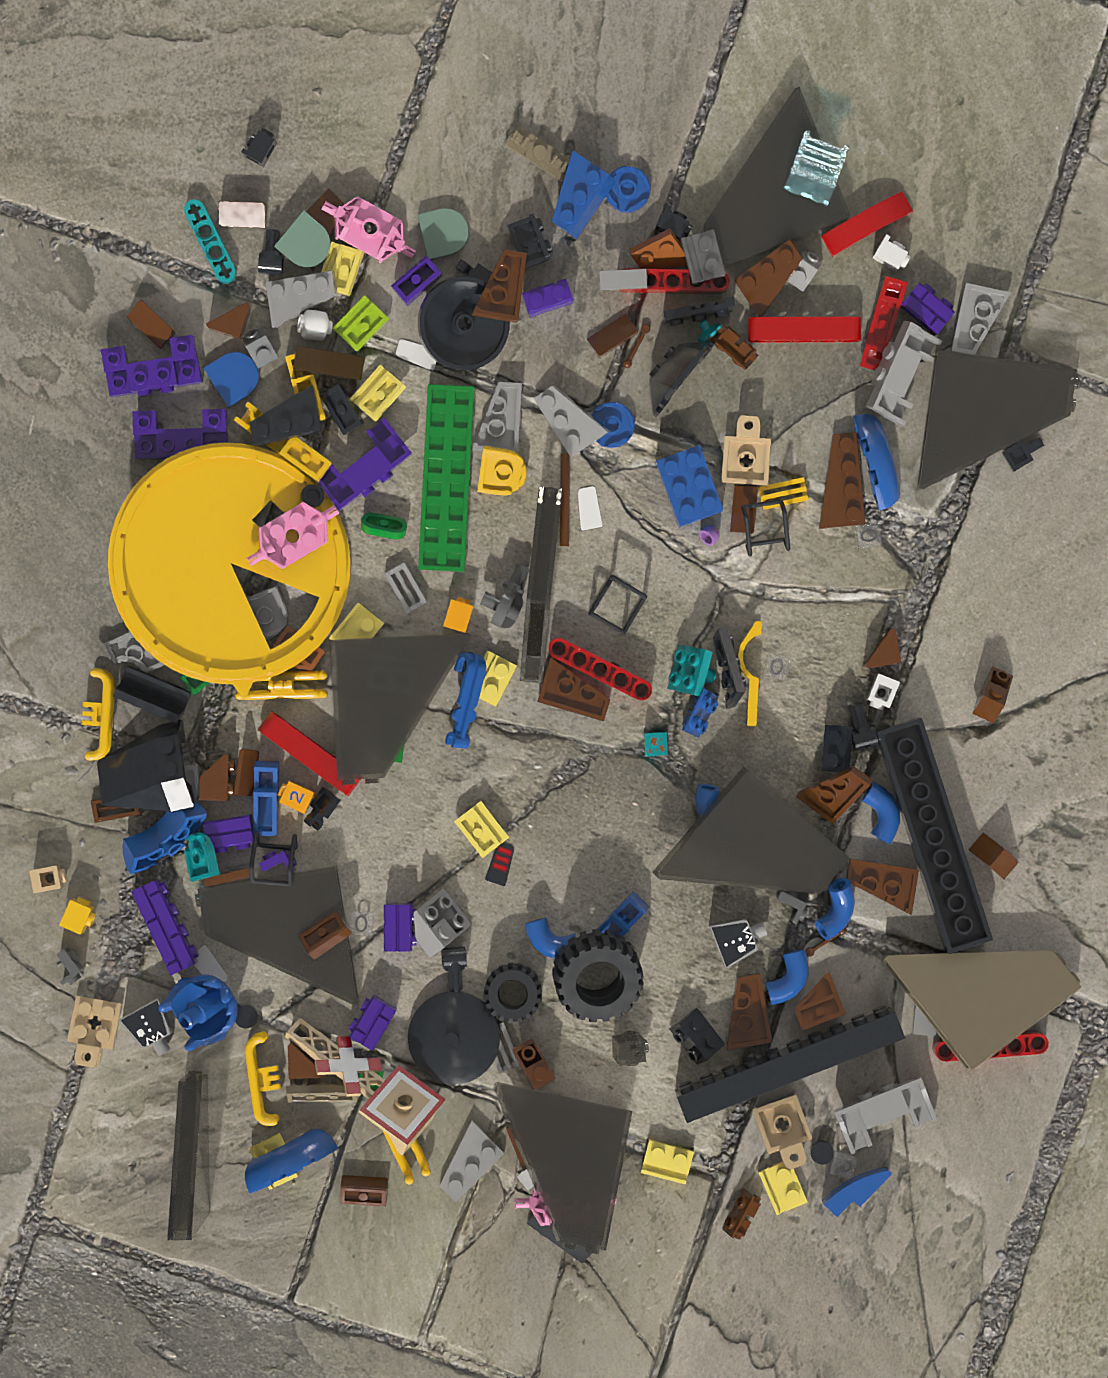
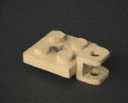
M741 415L737 422L736 437L725 436L722 483L768 486L771 439L760 438L761 424L757 416ZM747 423H752L753 428L747 430L745 428V425ZM746 454L749 455L750 459H753V464H749L748 467H744V464L740 463V459H743Z
M76 996L67 1041L77 1043L75 1052V1063L77 1065L96 1068L101 1061L103 1048L114 1050L123 1004ZM94 1016H98V1021H101V1025L91 1029L92 1025L89 1024V1020L93 1019ZM87 1053H90L91 1059L89 1061L85 1060V1055Z
M797 1095L753 1109L768 1155L779 1151L784 1165L789 1170L805 1165L806 1154L802 1143L811 1140L812 1136ZM779 1118L789 1122V1125L786 1126V1131L776 1128ZM797 1154L799 1160L796 1162L791 1161L790 1155Z

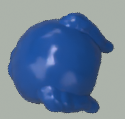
M207 974L191 978H181L173 986L167 998L158 1006V1010L163 1013L173 1010L180 1025L191 1037L184 1046L188 1052L195 1050L197 1047L211 1045L225 1039L228 1030L233 1027L238 1016L237 1000L231 989L221 979Z

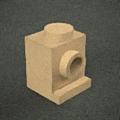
M60 864L29 871L33 894L63 888V883L67 882L66 871L64 868H60ZM49 873L54 875L53 882L47 880Z

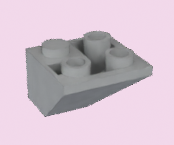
M444 888L414 912L415 937L429 957L445 948L472 925Z

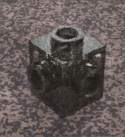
M626 1031L624 1034L612 1036V1056L619 1066H636L641 1062H646V1053L649 1052L647 1040L639 1032Z

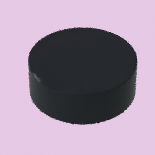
M316 484L305 486L300 494L301 502L306 503L312 508L318 507L324 500L323 489Z
M251 1005L240 1006L235 1021L236 1024L244 1029L253 1027L258 1020L257 1010Z
M819 1140L811 1146L810 1155L814 1162L824 1165L833 1159L834 1150L830 1143Z

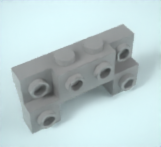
M903 321L895 342H889L888 346L885 347L879 367L874 371L871 385L875 387L866 407L880 413V416L895 424L905 426L906 421L902 419L906 408L912 409L914 404L901 397L905 396L920 360L933 362L934 357L930 356L934 344L940 345L942 340L932 336L912 322Z
M920 1076L900 1084L885 1083L879 1087L880 1090L873 1093L871 1091L863 1092L858 1095L859 1099L854 1100L853 1103L833 1110L851 1154L856 1153L855 1150L865 1146H873L866 1129L907 1113L910 1114L915 1128L920 1127L919 1124L929 1120H937Z

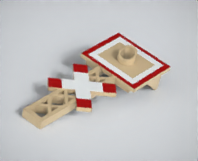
M301 1018L286 1032L285 1038L315 1059L317 1075L336 1074L344 1082L346 1096H360L363 1094L368 1098L367 1102L359 1110V1113L386 1132L398 1153L402 1156L429 1125L438 1109L446 1101L445 1098L400 1065L384 1080L375 1073L382 1071L380 1057L355 1058L352 1041L349 1036L336 1037L335 1044ZM300 1028L307 1034V1037H299L295 1032ZM314 1044H322L325 1047V1051H318L315 1049ZM358 1073L362 1074V1078H358ZM370 1085H377L379 1088L374 1092L371 1090ZM398 1101H404L408 1105H401Z

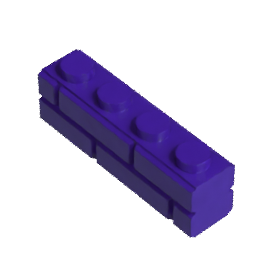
M158 878L131 891L170 976L196 964L199 953L195 945H190L187 936H189V932L184 923H179L177 918L179 915L178 908L174 902L170 904L167 897L169 890L165 882L160 883Z

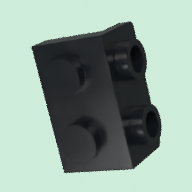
M532 213L529 217L508 225L516 250L527 253L525 269L550 260L549 253L553 251L549 240H544L541 232L544 231V227L540 217L535 218L534 213Z
M825 725L822 771L842 772L850 768L852 726Z
M698 1008L693 1009L681 1021L669 1028L673 1038L683 1046L690 1060L697 1065L710 1059L725 1045L724 1041Z

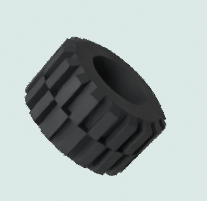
M512 962L507 965H500L496 970L494 969L488 977L484 988V1000L486 1001L487 1009H490L494 1017L497 1016L500 1021L505 1020L508 1023L516 1021L520 1023L524 1019L532 1017V1014L538 1010L542 999V985L537 974L530 967H525L521 963L513 964ZM507 980H519L525 985L527 996L522 1004L510 1006L501 1000L499 990L501 985Z

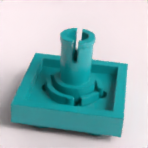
M678 644L667 689L700 697L705 681L712 683L716 678V671L711 668L709 669L713 652Z

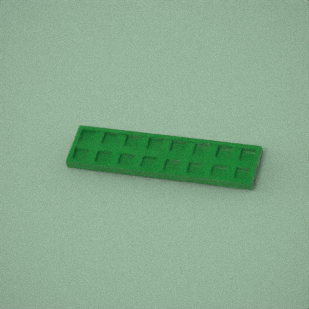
M428 384L418 570L465 572L474 387Z

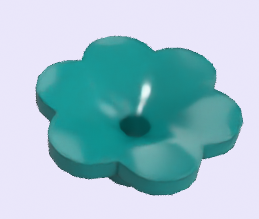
M706 319L701 321L698 325L703 332L697 337V340L703 342L712 337L722 327V324L717 322L710 325Z

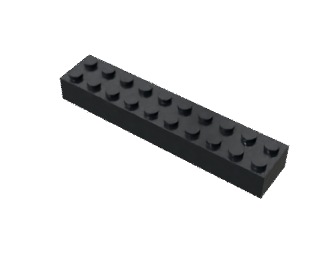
M918 717L877 730L879 748L945 952L951 954L992 941L993 937L922 718Z
M885 1005L872 1010L873 1013L870 1015H856L851 1018L852 1022L843 1025L842 1022L833 1024L829 1027L830 1030L821 1033V1031L813 1032L807 1035L808 1039L801 1042L799 1039L792 1040L786 1043L787 1047L778 1050L777 1047L764 1052L765 1056L759 1058L751 1056L744 1059V1064L735 1067L734 1064L723 1067L721 1069L722 1072L716 1075L708 1073L701 1076L698 1082L692 1084L691 1081H687L678 1085L679 1089L675 1090L686 1122L689 1123L905 1039L896 1012L891 1007L886 1008Z

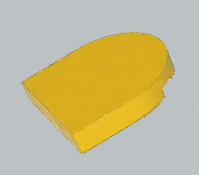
M483 446L477 492L510 495L517 491L524 484L527 474L523 458L510 449Z

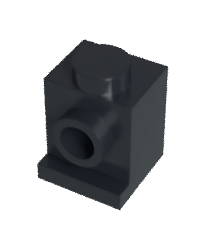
M264 128L261 131L258 130L257 134H252L248 140V150L242 149V155L264 168L277 145L276 140L273 138L274 134Z
M667 205L655 229L663 232L670 228L680 242L682 237H688L693 226L689 224L684 214L678 211L670 212L671 206Z

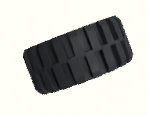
M592 929V933L580 932L578 938L575 939L572 936L568 939L567 946H561L559 949L560 956L556 955L553 962L552 976L559 1001L570 1014L576 1013V1017L581 1020L588 1018L589 1022L596 1023L597 1019H602L603 1022L610 1021L609 1018L613 1016L617 1019L623 1016L622 1012L624 1010L628 1012L633 1007L632 1002L638 1001L640 997L639 991L643 990L644 982L642 978L644 975L637 952H635L630 942H626L625 937L620 934L614 936L613 931L605 930L604 933H601L600 929ZM595 962H608L619 968L616 979L602 989H587L580 986L576 981L579 973L586 966Z

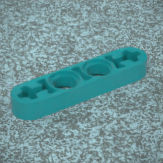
M189 200L184 206L185 215L215 276L224 284L232 283L237 277L236 268L205 206L199 200ZM191 206L201 207L198 213L202 219L206 217L207 220L198 222L194 214H189L192 211ZM203 225L211 227L212 233L209 237L204 238L199 235V229ZM213 246L221 247L222 254L219 258H212L209 251ZM225 258L228 260L223 262L228 270L232 269L229 273L230 277L227 279L225 276L220 277V274L223 273L219 264L216 267L214 266L215 263H220Z

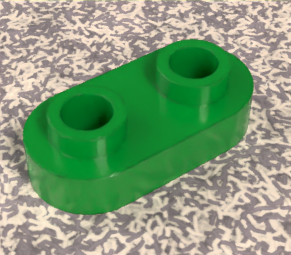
M370 512L362 516L361 530L369 535L398 540L405 537L407 523L398 517Z

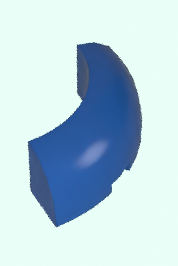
M871 414L854 415L855 432L863 456L866 457L873 497L879 511L884 510L895 504L900 497L899 481L889 442L880 419Z
M194 802L195 808L174 813L167 812L156 824L134 836L123 838V857L129 873H137L158 865L156 863L157 860L168 854L171 857L185 846L184 841L190 834L199 831L206 818L207 813L201 805Z
M311 1129L296 1139L252 1159L247 1164L245 1170L247 1189L251 1194L268 1187L285 1176L287 1178L301 1171L303 1167L321 1160L337 1150L338 1146L327 1132L320 1129Z

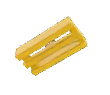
M804 477L758 487L761 502L802 492V497L783 500L784 504L789 505L809 500ZM800 483V488L764 494L766 490ZM780 504L762 506V509L780 507Z

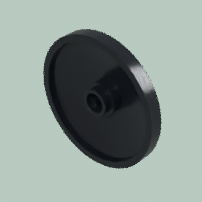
M473 277L449 278L437 284L424 298L418 314L419 337L427 353L441 365L456 370H473L490 363L502 351L509 335L510 322L472 315L487 282Z
M462 991L443 992L426 1000L414 1013L408 1029V1046L415 1064L425 1075L444 1084L458 1085L477 1079L494 1063L500 1048L501 1033L496 1016L494 1017L491 1014L490 1009L486 1007V1003L480 998Z

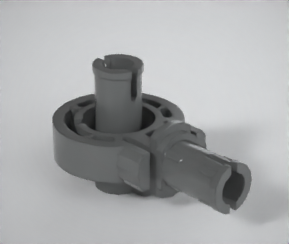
M522 564L516 565L510 580L502 584L506 588L502 598L496 597L487 591L485 592L480 605L495 611L490 622L491 624L504 629L514 625L524 603L522 585L530 572L528 567Z

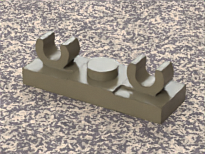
M516 125L504 145L563 183L570 158L519 125Z
M337 1077V1085L318 1082L316 1085L309 1086L308 1079L304 1078L302 1085H296L295 1079H291V1086H286L288 1103L358 1102V1096H346L345 1087L340 1077Z

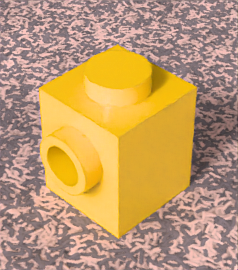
M78 896L77 899H71L59 926L80 935L83 934L87 926L91 927L96 917V914L93 913L95 907L90 905L91 901Z

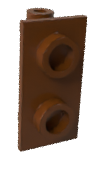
M723 325L718 333L712 337L711 341L716 343L715 346L720 351L730 356L737 366L746 370L759 356L756 353L757 350L746 340L739 346L736 342L741 336L730 326Z
M743 1188L741 1194L736 1198L735 1206L730 1215L725 1219L722 1230L731 1238L735 1237L740 1240L741 1237H744L751 1224V1221L745 1218L747 1215L754 1218L761 1206V1198L755 1194H750Z

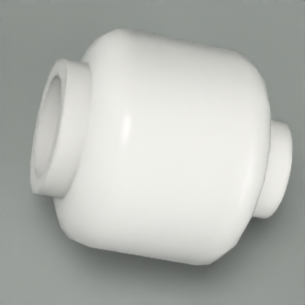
M307 309L303 314L299 315L297 332L301 333L304 339L323 341L327 334H331L333 323L329 321L326 312Z

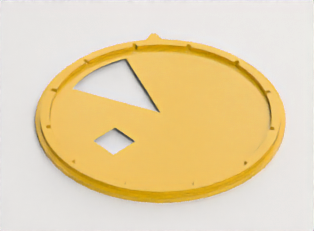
M213 443L193 447L165 459L143 476L130 491L116 516L108 547V576L112 596L122 620L139 644L159 662L172 670L205 682L232 684L241 697L247 696L253 682L265 680L287 671L316 650L337 622L349 587L350 551L340 515L337 514L326 522L327 543L284 569L266 559H262L251 566L249 562L256 559V557L250 561L246 559V557L254 554L259 549L258 529L260 527L252 519L270 500L284 513L301 504V491L309 484L320 486L316 480L283 456L258 446L242 443ZM324 492L323 502L314 509L324 512L334 504ZM288 530L285 536L288 542L295 543L298 540V533L295 530ZM231 563L320 597L305 624L291 638L270 650Z

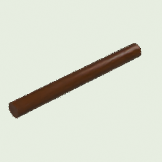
M567 453L560 454V546L562 547L569 546L570 455Z

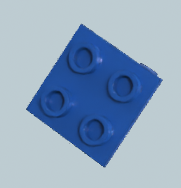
M703 689L700 697L695 696L693 702L696 705L691 704L694 707L693 712L688 710L691 716L686 715L682 723V730L697 738L704 734L708 727L707 721L711 713H714L718 707L717 700L719 696L706 689Z

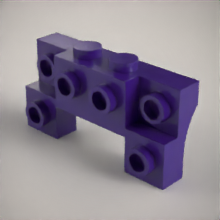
M186 335L169 338L172 357L129 364L125 346L101 349L109 396L112 398L138 394V397L152 395L151 391L160 390L161 393H169L175 391V387L203 383L194 336Z
M202 409L203 428L158 429L157 411H132L135 459L137 460L163 459L164 461L179 452L193 447L213 443H229L226 409Z
M385 418L381 419V422L372 429L366 431L377 446L341 474L332 464L320 481L317 482L339 511L362 495L365 498L375 490L374 485L380 481L382 483L388 481L393 476L392 471L413 455Z

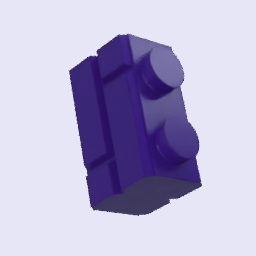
M425 256L419 261V265H414L394 282L391 287L404 304L409 306L442 278V273Z
M566 278L557 281L556 284L550 283L522 293L529 318L573 304V297Z
M919 283L900 307L936 336L954 315L955 312L952 310L954 306L945 298L940 300L934 295L936 291L930 285Z
M251 814L203 823L204 833L210 838L215 854L227 852V847L236 846L237 850L250 848V843H253L254 829Z
M413 903L384 904L385 952H410L413 950V946H417L415 932H413L414 912L417 909H413Z
M375 995L372 996L371 1000L365 999L360 1008L363 1014L360 1019L354 1018L348 1029L352 1032L349 1036L351 1039L372 1051L397 1011L396 1007Z

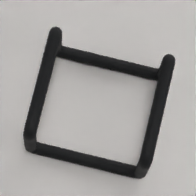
M778 499L741 506L747 541L745 547L749 557L753 554L752 547L784 542L786 550L790 551L787 510L783 500ZM780 504L785 538L751 542L749 517L746 509Z
M610 575L588 615L621 633V635H625L647 599V595L618 577ZM613 580L642 597L623 629L594 613Z
M254 832L249 863L251 883L291 886L293 884L292 868L295 850L298 848L297 834H293L291 845L260 843L259 832ZM257 847L290 850L287 870L288 882L254 879V861Z

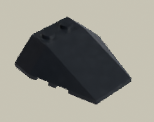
M713 341L679 344L676 349L672 346L664 355V358L667 360L662 366L657 364L649 374L652 377L649 381L652 415L655 418L669 403L672 395L697 364H700L709 354L716 343Z
M179 720L177 724L169 722L158 725L97 761L103 806L128 809L140 808L149 811L161 810L170 813L195 808L192 785L186 781L181 743H186L183 720Z

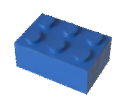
M700 445L655 462L679 528L724 511Z

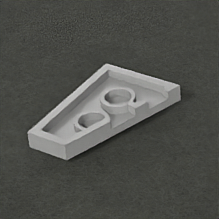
M334 271L266 282L272 328L275 329L281 326L282 323L296 318L305 310L314 308L336 296L337 287Z
M965 283L950 352L973 357L1011 292Z
M498 382L472 451H483V446L510 449L518 453L522 383Z
M555 385L533 398L570 457L610 432L606 427L601 426L589 413H586L577 406L571 398Z
M471 1120L439 1185L455 1202L505 1153L473 1120Z

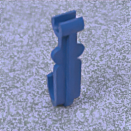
M473 652L461 653L454 667L455 671L465 673L457 699L459 707L455 708L452 712V718L455 720L454 729L445 738V744L452 745V748L467 749L469 747L470 737L467 734L469 723H472L476 718V712L473 709L478 705L486 673V661L481 655Z

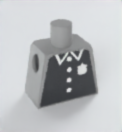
M746 918L709 925L725 968L756 952L758 947L755 940L767 936L763 922L750 927Z
M161 996L119 1020L141 1049L153 1045L158 1056L171 1050L164 1037L173 1032L168 1013L158 1010V1006L163 1002Z

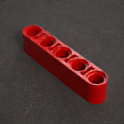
M625 268L622 270H633L639 268ZM646 269L647 276L650 275L655 278V285L641 289L619 290L627 293L722 294L728 289L730 278L725 272L726 275L721 277L725 281V286L722 288L715 287L713 279L702 281L700 287H693L689 282L691 278L689 270ZM669 276L678 278L679 284L676 287H670L666 283V279Z
M861 317L748 318V342L861 341Z
M555 638L549 644V653L555 659L637 700H646L652 694V686L646 680L562 638ZM562 642L565 645L566 650L562 655H555L553 653L552 646L554 643ZM577 652H581L586 656V662L581 666L573 662V656ZM604 663L606 665L607 672L605 675L597 676L594 673L593 668L595 664ZM618 673L625 674L628 679L626 685L622 687L617 686L614 682V678ZM640 683L648 687V693L644 697H639L635 693V688Z
M270 711L259 726L258 731L345 795L350 796L361 781L362 776L275 712Z
M1025 1031L1016 1038L1019 1041L1016 1049L1011 1050L1006 1045L991 1058L1042 1054L1047 1051L1049 1041L1039 1031ZM1041 1037V1045L1033 1048L1031 1045L1033 1038ZM942 1038L937 1039L933 1043V1053L939 1060L944 1062L959 1061L951 1050L946 1055L939 1054L940 1046L946 1044Z

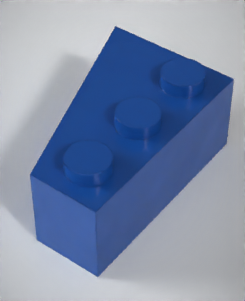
M572 151L552 222L564 232L578 239L616 181L608 173Z

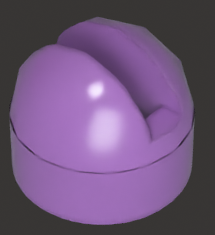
M708 525L700 531L699 536L706 545L712 546L718 541L720 531L719 529L716 530L714 525Z

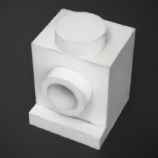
M886 234L873 259L897 272L900 267L905 268L911 256L904 250L905 247L896 241L889 242L890 236Z
M877 673L866 698L871 701L870 706L879 710H883L884 707L890 708L900 682ZM880 688L885 690L883 697L877 695V691Z

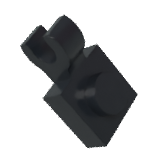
M460 259L456 265V269L466 276L488 282L492 274L491 271L479 263L473 268Z
M1040 438L1026 446L1021 440L1001 453L1012 472H1015L1033 461L1031 453L1043 447L1044 444Z
M322 787L311 802L310 806L313 809L305 817L304 822L319 831L324 823L323 817L328 819L341 800L330 790Z

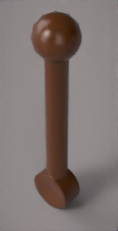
M644 324L641 327V334L628 359L623 361L625 368L632 366L631 361L645 334L650 332L649 325Z
M845 927L839 934L828 941L824 939L814 947L806 948L807 956H813L816 950L840 934L844 935L847 932V928Z

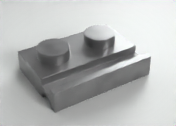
M714 229L681 238L692 284L726 275Z

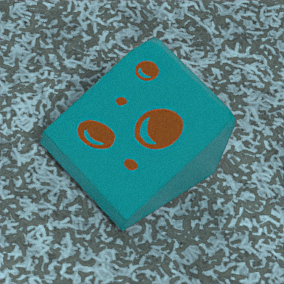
M667 732L644 733L645 757L668 755Z

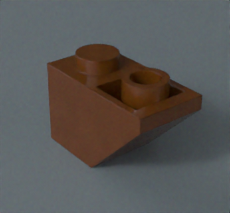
M992 666L977 697L972 714L994 723L1005 706L1013 675Z
M224 754L200 776L199 800L228 801L230 796H234V782L230 781L231 773L235 772V759H231V754Z
M533 1038L512 1049L524 1076L534 1092L556 1079Z

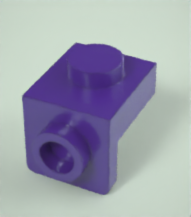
M286 850L278 854L272 851L262 856L264 861L259 863L262 871L264 872L283 861L288 869L290 853H287ZM295 858L293 861L292 872L296 871L295 866L297 865V862Z

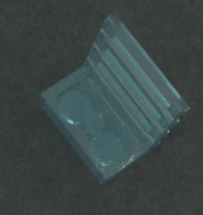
M805 130L784 189L810 198L815 202L828 205L849 146L845 145L843 149L809 137L810 132ZM805 145L808 146V147L817 149V150H819V151L825 152V153H827V154L836 156V157L840 158V160L837 159V158L828 156V155H826V154L820 153V152H818V151L809 149V148L805 147ZM801 156L806 157V158H809V159L814 160V161H817V162H819V163L828 165V166H830V167L836 168V170L831 169V168H828V167L823 166V165H820V164H818V163L809 161V160H807V159L801 158Z

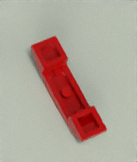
M901 191L850 218L822 235L821 238L833 257L883 227L907 216L913 210Z
M885 276L867 334L860 367L874 371L879 367L883 351L891 340L908 282Z

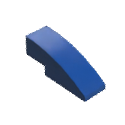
M256 761L254 766V832L258 831L261 836H277L279 761Z
M632 891L597 929H600L601 933H604L605 930L613 931L614 936L617 934L624 936L647 912L650 906Z
M882 1167L859 1174L832 1190L822 1202L838 1217L853 1201L861 1207L892 1173L887 1167Z

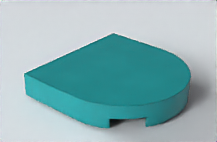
M203 832L190 834L187 838L189 841L188 848H185L184 851L190 881L195 882L220 875L214 846L210 838Z

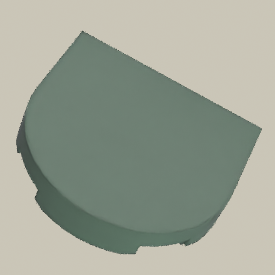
M443 208L418 214L427 256L430 260L454 255L464 247L469 236V230L466 220L460 213L452 209Z
M303 210L274 247L294 264L302 267H312L318 265L327 257L330 250V238L325 228Z

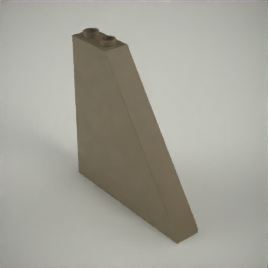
M1053 950L888 955L882 962L968 1073H971L1081 989V981L1074 972H1069L1065 967V960L1060 954H1055Z

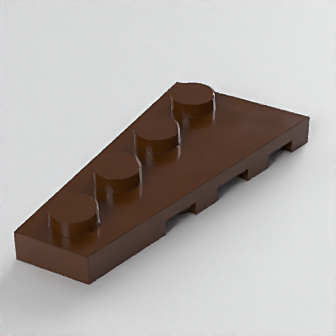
M856 432L832 435L819 529L865 525Z

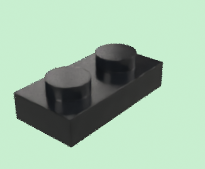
M341 383L320 395L343 435H347L365 423Z

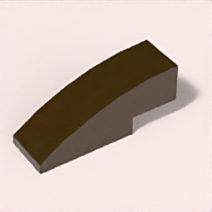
M296 345L293 369L361 380L365 357Z

